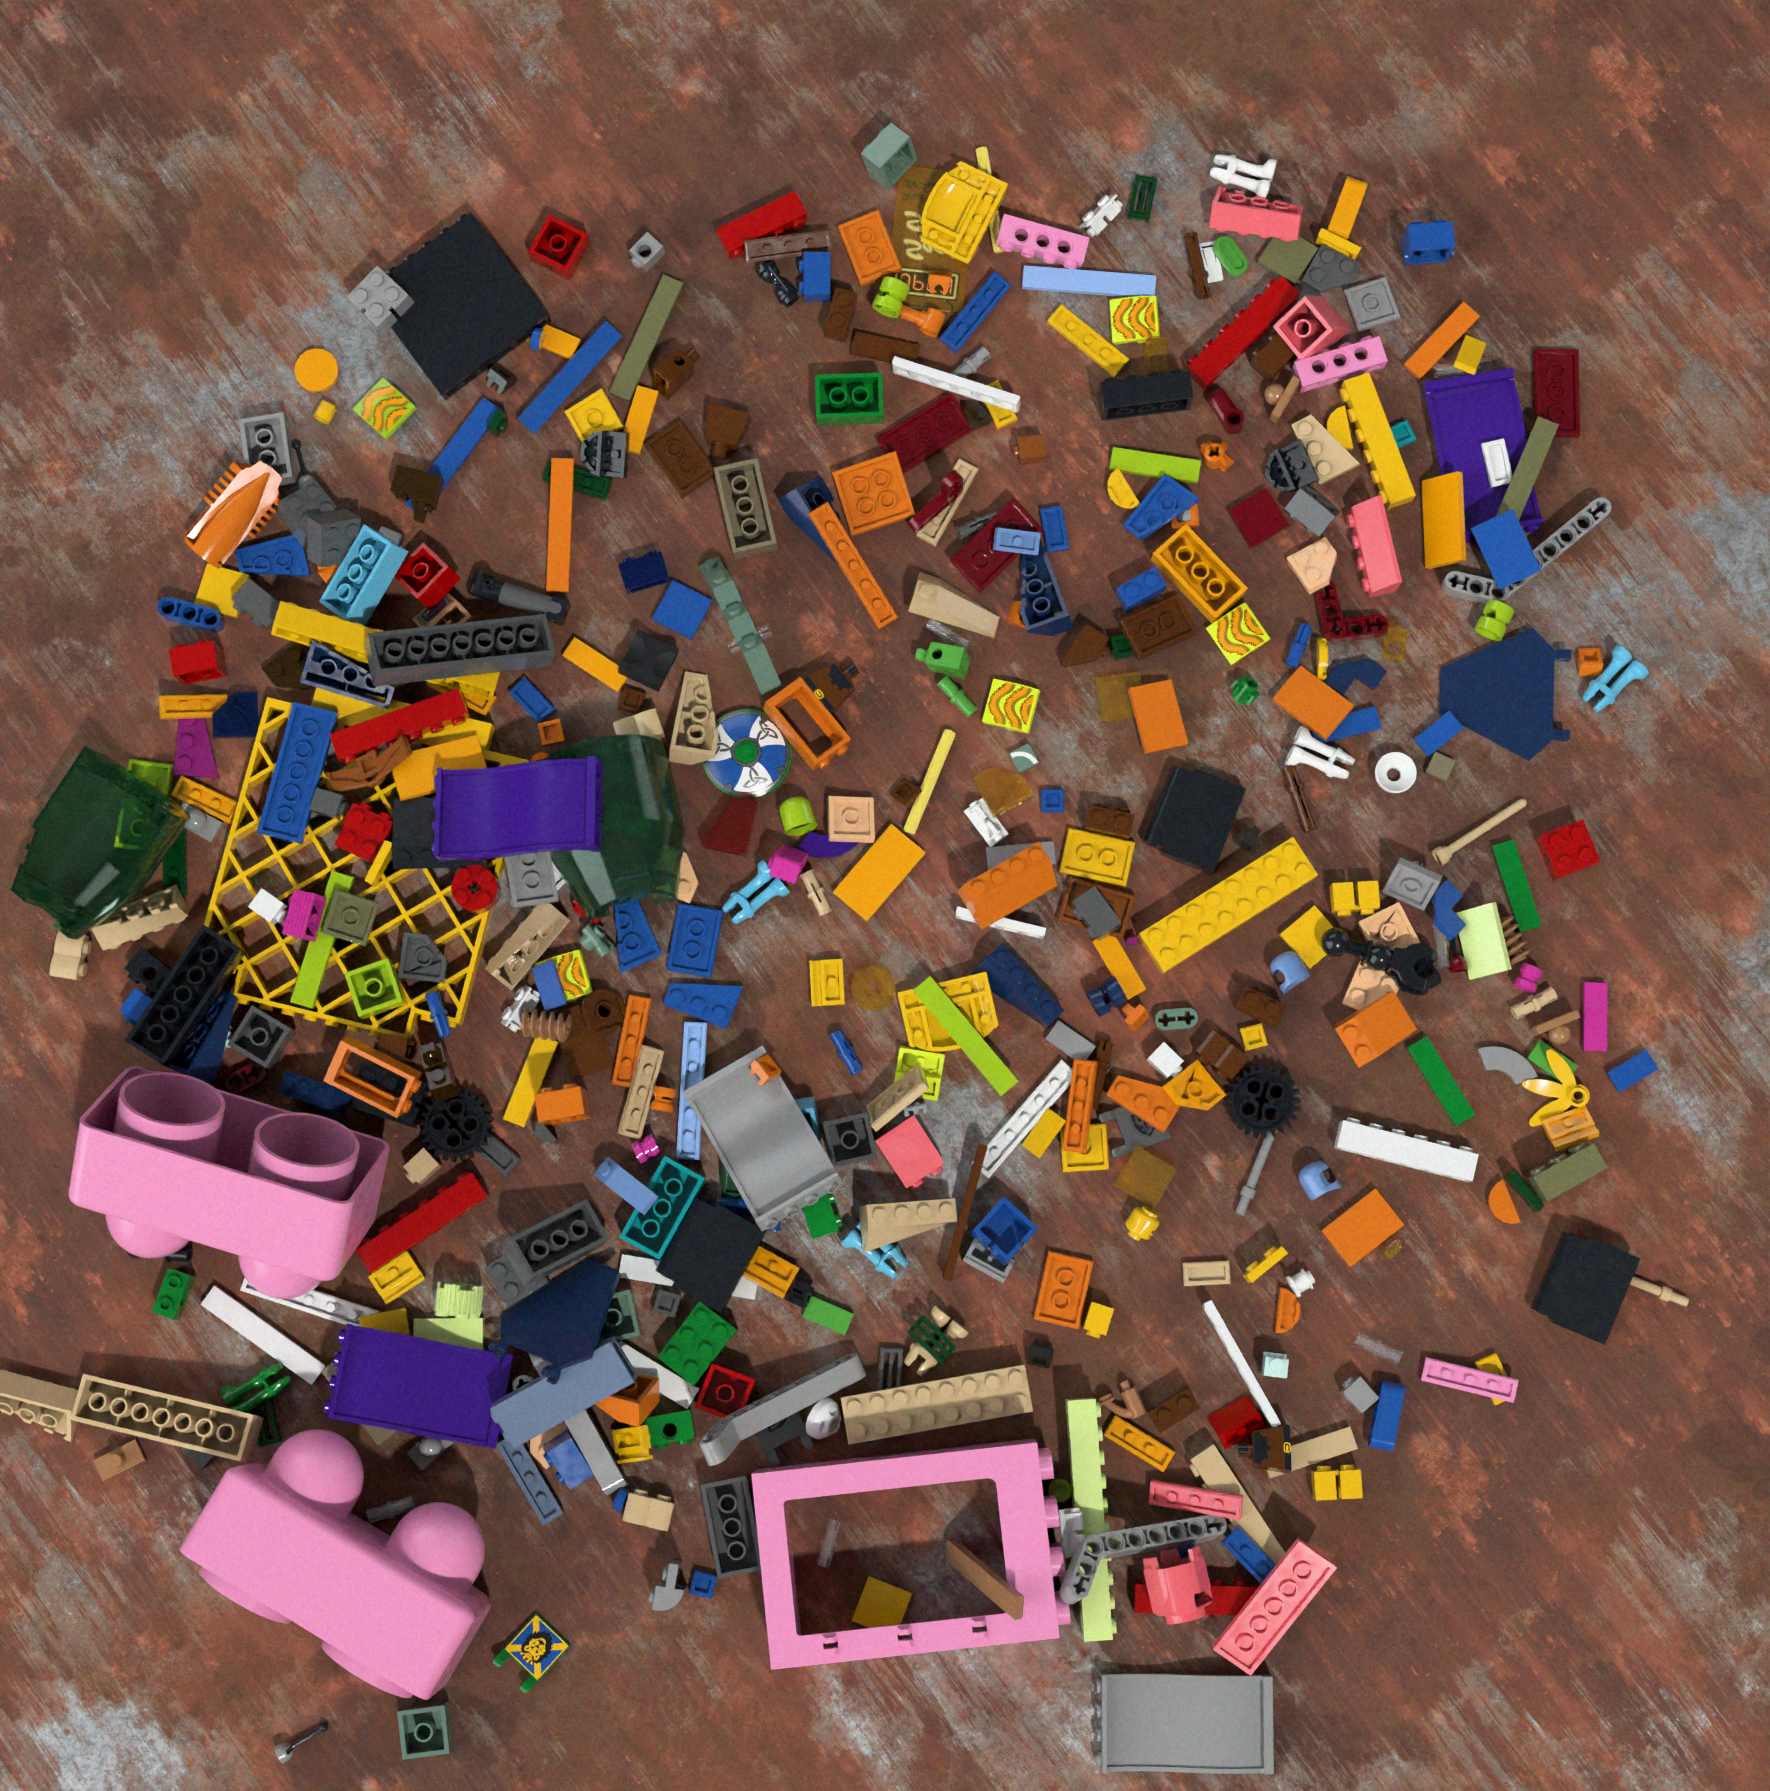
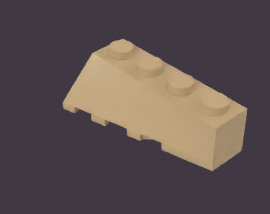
M176 884L92 918L91 929L103 951L109 948L116 949L126 941L140 939L143 934L151 931H160L164 926L171 923L182 922L188 917V905Z
M550 903L535 905L532 913L519 924L516 932L504 942L499 952L490 958L488 965L484 969L512 991L570 920Z
M955 1198L859 1206L862 1251L865 1253L933 1228L957 1222Z
M0 1369V1411L8 1415L15 1413L23 1419L22 1421L31 1424L32 1421L45 1426L44 1431L51 1434L54 1431L65 1435L63 1439L71 1442L78 1422L70 1420L78 1390Z

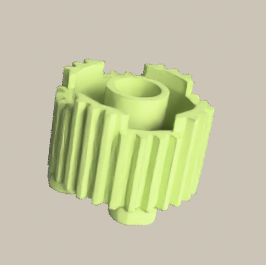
M438 1282L434 1309L435 1315L444 1317L455 1316V1318L480 1319L483 1286L467 1283L449 1284V1282Z

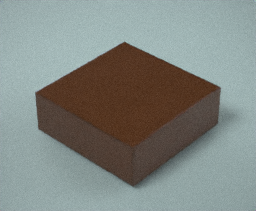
M624 687L618 709L633 714L641 713L646 693Z
M904 777L890 795L896 801L909 808L922 790Z

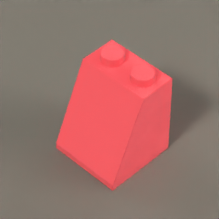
M1323 296L1303 297L1273 326L1300 361L1334 345L1351 330Z
M914 1115L875 1141L906 1189L909 1187L912 1190L916 1189L924 1183L922 1180L929 1174L933 1177L943 1170L941 1166L945 1162Z

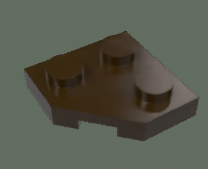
M297 642L293 643L261 668L278 688L310 690L313 687L300 683L308 654Z

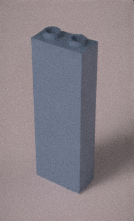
M612 1336L596 1345L592 1359L562 1369L559 1381L555 1385L546 1381L548 1378L541 1375L494 1401L490 1408V1414L496 1424L499 1423L502 1428V1434L506 1442L511 1443L513 1448H516L635 1382L638 1374L615 1336Z

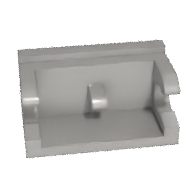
M974 1239L962 1261L1004 1283L1015 1260L1011 1259L1004 1266L990 1253L991 1247L988 1246L985 1249Z

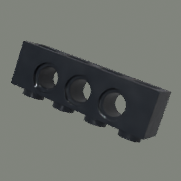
M143 947L138 950L124 968L129 972L128 977L137 984L142 982L146 985L145 991L153 997L172 971L168 965ZM155 969V978L148 980L147 974L149 970ZM205 1015L203 1016L199 1024L205 1020Z

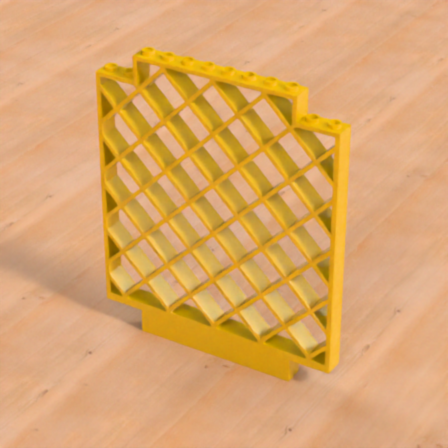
M316 688L311 706L339 714L336 723L337 727L334 730L336 732L412 704L391 700L389 708L386 709ZM367 694V695L372 696V697H375V698H377V699L386 701V698L379 697V696H375V695H371V694ZM267 697L204 923L205 926L214 931L218 917L224 927L218 934L225 939L229 937L233 944L245 952L246 950L236 932L260 919L262 916L253 911L235 923L230 924L220 907L224 894L245 883L254 899L258 891L251 878L279 862L293 886L292 889L277 897L278 900L285 904L289 901L294 889L307 891L329 878L331 871L339 873L342 869L361 859L353 854H349L333 863L319 839L343 824L349 812L348 809L344 816L341 815L340 821L332 819L315 830L309 822L307 827L308 834L304 837L303 845L293 842L279 850L272 837L263 835L274 854L246 871L235 853L238 841L258 830L261 819L250 800L253 787L272 777L276 763H274L265 747L268 734L288 723L293 703ZM274 711L283 713L280 716L273 719ZM470 718L458 726H453V724L445 726V729L439 733L432 734L429 732L423 734V738L419 739L422 746L426 748L477 735L486 763L501 767L530 762L526 759L489 751L495 727L491 723ZM387 748L381 749L379 754L383 753ZM263 755L269 767L258 773ZM355 762V763H352V764H349V765L345 766L344 768H342V769H340V770H345V769L354 768V767H358V766H357V763ZM323 769L321 776L323 780L320 781L318 788L323 790L328 788L332 792L326 771ZM395 782L383 790L380 785L375 786L374 788L377 793L362 802L373 807L382 801L393 817L394 809L388 797L398 792ZM248 809L254 821L243 827ZM314 842L328 867L299 884L285 858ZM504 857L496 858L485 866L490 871L494 870V875L499 883L501 882L505 867ZM233 863L239 875L228 881ZM423 868V871L437 894L408 911L394 889L393 884L418 869H401L389 877L384 872L381 877L382 881L376 887L372 886L358 894L357 896L369 899L387 888L402 915L375 931L371 929L366 946L373 943L382 960L389 957L378 938L405 922L408 923L413 933L421 934L412 918L439 902L443 903L457 928L433 941L437 948H440L461 935L472 952L468 967L448 979L446 977L445 983L436 985L415 999L412 998L402 979L399 978L407 1004L381 1019H378L376 1015L369 1017L373 1023L372 1026L328 1015L353 999L350 991L326 1006L323 1005L318 996L315 1003L318 1012L274 1002V1000L295 988L298 976L274 991L269 992L255 966L284 950L297 975H299L301 965L291 950L290 945L300 939L290 936L284 938L277 924L274 925L269 921L267 923L277 938L278 943L251 959L246 952L242 958L244 963L238 965L232 973L236 974L238 970L232 994L237 996V1003L250 1006L251 1002L260 1004V1009L272 1011L274 1007L282 1009L281 1014L294 1017L295 1013L302 1014L303 1019L316 1022L317 1018L326 1020L325 1025L338 1028L339 1024L347 1025V1030L357 1033H360L361 1029L370 1031L369 1035L380 1038L381 1033L412 1040L418 1015H421L420 1020L434 1022V1019L430 1018L431 1012L421 1010L417 1006L427 1001L425 998L427 994L438 991L441 993L447 989L458 1008L455 1018L446 1016L449 1026L455 1028L456 1024L463 1026L494 907L486 913L478 914L461 924L447 900V897L452 895L451 885L441 890L429 868ZM480 924L474 945L466 931ZM353 943L338 951L334 944L331 952L333 956L330 957L326 969L338 963L343 973L349 972L350 970L343 959L364 946ZM400 961L394 964L397 975L399 972ZM248 971L264 996L263 999L242 994ZM466 978L461 998L459 999L452 985ZM410 1011L405 1034L383 1029L385 1025Z

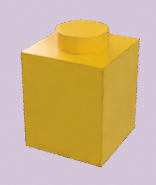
M1090 1302L1083 1329L1087 1330L1086 1335L1099 1339L1100 1335L1106 1336L1114 1309Z

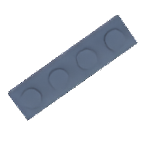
M505 1439L497 1443V1448L542 1525L563 1514L564 1511L524 1443L516 1448H513L511 1443H507Z

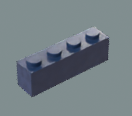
M312 639L300 683L382 708H389L395 684L373 686L370 672ZM367 694H371V695H375V696H379V697L386 698V701L377 699V698L372 697V696H369V695H367Z
M1003 943L970 974L987 972L991 992L1045 1028H1048L1065 1011Z

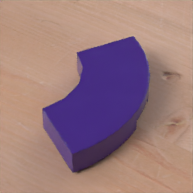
M810 831L797 849L809 853L808 856L813 858H833L848 853L859 842L829 841L828 835H818Z

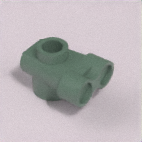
M591 923L582 930L583 935L579 937V941L584 948L589 951L595 948V951L601 958L610 955L617 948L611 940L606 938V931L599 924Z

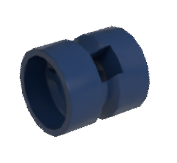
M1114 976L1103 981L1101 987L1096 985L1085 991L1090 1004L1099 1017L1110 1012L1112 1006L1117 1008L1128 1002L1122 987ZM1105 994L1108 1000L1104 1001L1102 995Z

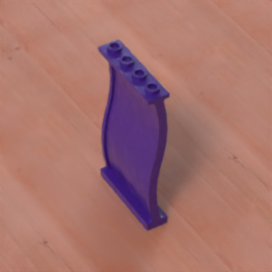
M1513 368L1425 382L1421 388L1431 422L1439 476L1456 471L1463 472L1466 543L1472 542V539H1475L1471 528L1496 517L1509 484L1490 488L1481 444L1504 438L1513 475L1527 443L1521 407L1514 382ZM1534 486L1519 519V523L1522 529L1525 530V533L1538 531V528L1544 523V518L1540 514Z
M588 756L587 759L543 760L483 769L445 770L437 768V776L434 777L436 798L433 800V807L436 812L435 820L432 823L433 832L435 833V839L432 842L434 857L441 862H446V860L492 859L549 851L590 850L591 852H601L603 763L597 756Z
M348 1323L345 1325V1329H340L338 1342L341 1343L340 1352H335L333 1366H337L335 1376H330L328 1389L332 1390L330 1399L325 1400L323 1413H327L326 1419L373 1426L488 1449L496 1448L500 1425L493 1421L490 1408L494 1401L506 1395L513 1355L506 1354L502 1359L494 1356L495 1352L456 1346Z

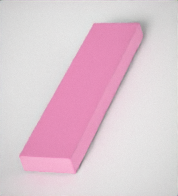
M1429 1357L1425 1359L1421 1377L1422 1381L1514 1403L1519 1379Z

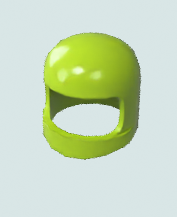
M801 796L791 797L780 805L779 812L786 835H805L817 827V820L807 798ZM808 824V825L803 826V827H800V828L792 829V828L797 827V826H800V825Z

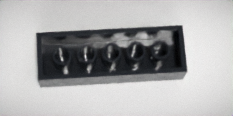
M202 925L124 1041L169 1068L246 952L207 926Z

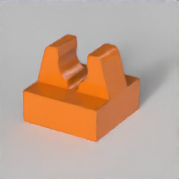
M930 270L928 278L930 293L934 294L935 287L939 284L943 288V295H946L951 284L952 272Z
M560 719L538 723L543 747L565 742Z
M1127 1003L1121 1009L1127 1017L1124 1020L1126 1025L1134 1033L1150 1016L1146 1008L1141 1004L1134 1008Z
M769 1055L757 1058L750 1064L752 1067L750 1071L751 1076L757 1074L761 1078L758 1081L759 1085L777 1078L782 1073Z

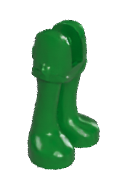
M279 1362L269 1367L261 1368L258 1374L238 1386L224 1385L220 1388V1392L225 1403L231 1406L244 1395L263 1384L265 1388L231 1408L232 1410L250 1414L256 1406L274 1395H280L282 1390L292 1380L288 1375L279 1379L276 1383L271 1376L284 1368L282 1363Z

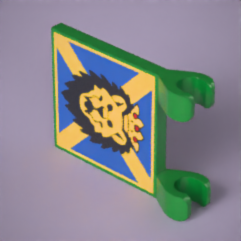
M536 1613L495 1657L493 1664L500 1667L511 1656L530 1674L528 1679L520 1686L524 1693H528L570 1645Z

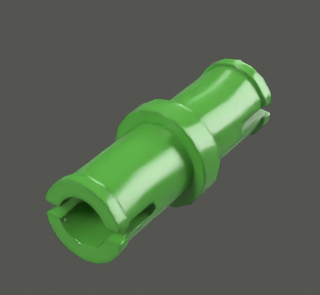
M948 675L937 684L950 698L951 704L955 703L967 718L978 709L966 697L965 691L963 689L960 690L950 680Z

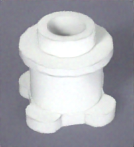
M1303 1268L1296 1275L1285 1277L1294 1295L1298 1298L1301 1296L1300 1293L1307 1289H1314L1312 1284L1315 1283L1312 1274L1309 1270L1305 1272Z

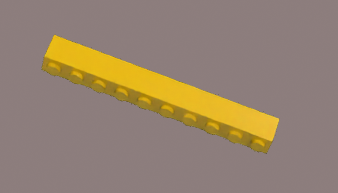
M280 601L271 635L311 646L312 639L341 656L368 664L364 647L367 633L384 630L368 628L358 622L352 623L342 620L338 616L325 615L315 609H306L292 602ZM500 672L425 681L450 689L459 688L463 693L492 701Z

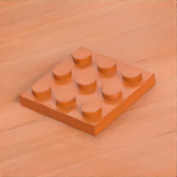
M896 451L832 472L852 537L916 515Z

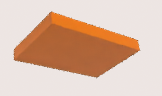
M879 210L837 226L861 287L902 271Z
M1301 665L1272 698L1274 703L1325 741L1354 708L1351 702Z
M1171 679L1128 689L1145 754L1189 744Z
M1374 1188L1324 1227L1321 1232L1350 1268L1403 1227L1404 1224L1377 1189Z
M1048 1251L1033 1319L1079 1329L1094 1261Z

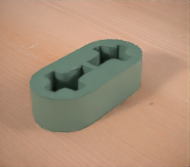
M1192 1008L1164 1009L1159 1011L1154 1017V1024L1161 1031L1190 1029L1198 1022L1197 1012ZM1185 1012H1189V1016H1193L1194 1020H1191L1190 1024L1187 1025L1186 1021H1178V1017H1183ZM1162 1014H1166L1167 1018H1174V1021L1168 1022L1165 1027L1158 1019L1162 1018Z

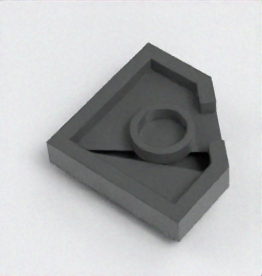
M1322 244L1301 284L1319 294L1329 292V290L1349 286L1358 272L1361 263Z
M404 932L398 978L445 983L448 960L430 937L426 934Z

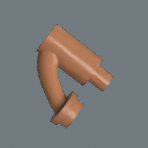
M1128 1380L1119 1383L1123 1391L1120 1394L1127 1408L1113 1402L1115 1397H1112L1111 1393L1098 1398L1100 1406L1104 1405L1123 1418L1135 1419L1147 1413L1136 1388H1131Z

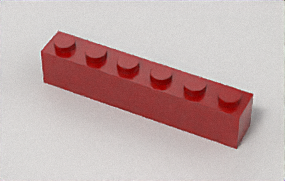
M1282 275L1277 280L1272 279L1265 286L1266 291L1261 296L1259 294L1255 295L1249 302L1250 306L1246 310L1241 309L1234 316L1233 319L1235 321L1230 326L1225 324L1218 332L1219 336L1214 341L1210 339L1203 346L1202 349L1204 351L1199 355L1194 354L1188 360L1186 371H1190L1191 379L1204 391L1298 301L1301 293Z
M459 688L329 735L337 759L341 763L352 764L356 762V758L373 750L380 753L381 749L389 748L402 735L407 737L408 740L410 739V741H415L423 738V734L429 732L432 734L439 733L445 729V726L451 724L453 726L461 725L466 722V719L470 718L462 692Z
M463 1173L456 1178L457 1183L451 1187L449 1185L442 1187L436 1192L438 1194L431 1200L426 1198L418 1203V1209L414 1212L407 1211L398 1217L399 1222L393 1226L389 1223L378 1231L380 1234L372 1239L370 1236L361 1241L359 1244L360 1248L355 1251L370 1274H373L404 1252L411 1250L490 1197L475 1173Z
M1139 1578V1582H1134L1133 1611L1135 1613H1153L1145 1578ZM1211 1579L1210 1589L1213 1600L1210 1605L1205 1607L1206 1614L1237 1615L1261 1583L1257 1581V1585H1247L1246 1580H1233V1584H1224V1580Z

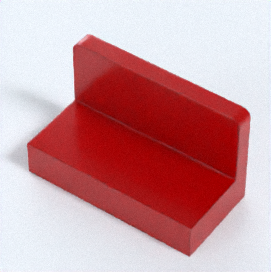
M1247 1395L1207 1418L1225 1450L1249 1437L1253 1431H1258L1265 1427L1259 1412Z

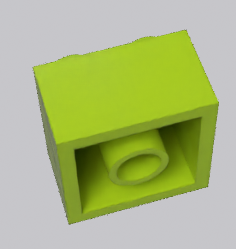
M389 958L344 973L358 1017L362 1019L407 1004L394 963Z

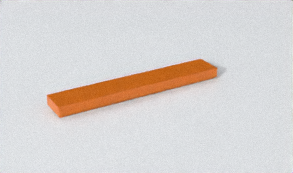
M551 458L547 592L570 593L575 460L569 458Z
M826 502L808 513V516L877 629L879 630L897 619V614L829 503Z

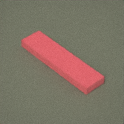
M1153 1479L1150 1481V1505L1241 1520L1244 1495Z

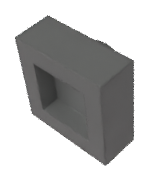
M659 1289L652 1312L675 1318L682 1296Z

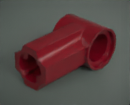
M1224 389L1212 393L1207 398V402L1223 423L1224 430L1228 434L1239 433L1244 423L1243 412L1234 405ZM1231 418H1235L1239 421V423L1231 424L1228 422V420Z

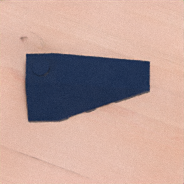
M819 474L781 497L778 501L789 519L838 565L808 516V513L826 502L829 503L834 511L831 504L834 501L833 496ZM835 513L837 518L841 520L839 513Z
M1039 544L1038 555L1022 554L1020 614L1027 633L1054 636L1074 628L1044 544Z
M226 991L220 993L205 1013V1020L197 1025L192 1036L184 1044L170 1065V1069L179 1074L200 1079L208 1084H211L216 1079L237 996Z

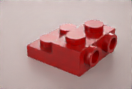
M360 802L359 805L353 803L343 821L344 826L334 845L373 864L384 841H389L393 834V822L391 821L393 817L384 812H380L379 815L371 812L373 807L363 802Z

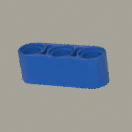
M171 597L162 598L157 604V610L160 615L170 622L212 633L220 632L225 626V619L213 608ZM174 605L173 612L166 614V608ZM190 611H196L193 619H187ZM217 616L216 623L208 625L209 619Z
M1385 1380L1380 1381L1377 1392L1379 1399L1375 1402L1368 1447L1393 1451L1405 1385Z

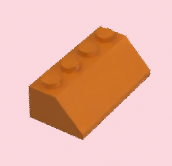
M1037 842L965 883L957 892L979 928L983 930L1058 885L1051 860L1041 844Z

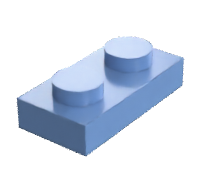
M995 528L993 550L1038 555L1041 533Z

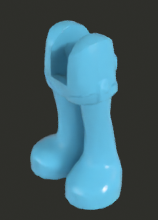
M1620 645L1613 649L1612 661L1598 678L1589 682V687L1582 696V699L1587 702L1598 690L1605 694L1593 707L1596 712L1601 711L1609 704H1613L1615 697L1629 682L1634 679L1642 680L1649 674L1644 665L1634 660L1627 666L1619 678L1610 687H1607L1606 684L1632 659L1631 654Z
M764 860L760 861L757 865L758 874L738 892L731 893L730 898L722 907L723 911L727 913L735 908L737 904L741 905L743 909L732 918L734 924H738L747 918H752L754 912L775 896L784 897L790 893L777 877L750 902L747 900L755 891L774 878V876L771 877L769 875L771 869L767 868L768 865Z
M860 1221L856 1225L859 1231H861ZM853 1228L840 1244L846 1249L853 1247L863 1253L861 1235ZM892 1243L879 1247L884 1252L882 1255L875 1249L863 1253L876 1266L878 1272H883L892 1279H895L898 1274L886 1263L891 1256L904 1268L908 1265V1261L901 1253L900 1247L894 1246Z

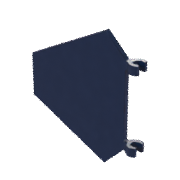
M1531 628L1440 668L1439 714L1444 715L1450 711L1465 728L1530 761L1551 740L1568 742V739H1570V730H1553L1555 660L1570 662L1572 650H1554L1534 628Z
M586 1259L502 1313L501 1338L492 1341L488 1349L495 1352V1357L502 1359L506 1355L507 1347L510 1344L552 1364L545 1366L541 1374L548 1378L546 1380L548 1383L555 1385L559 1381L562 1369L592 1359L621 1273L595 1260Z

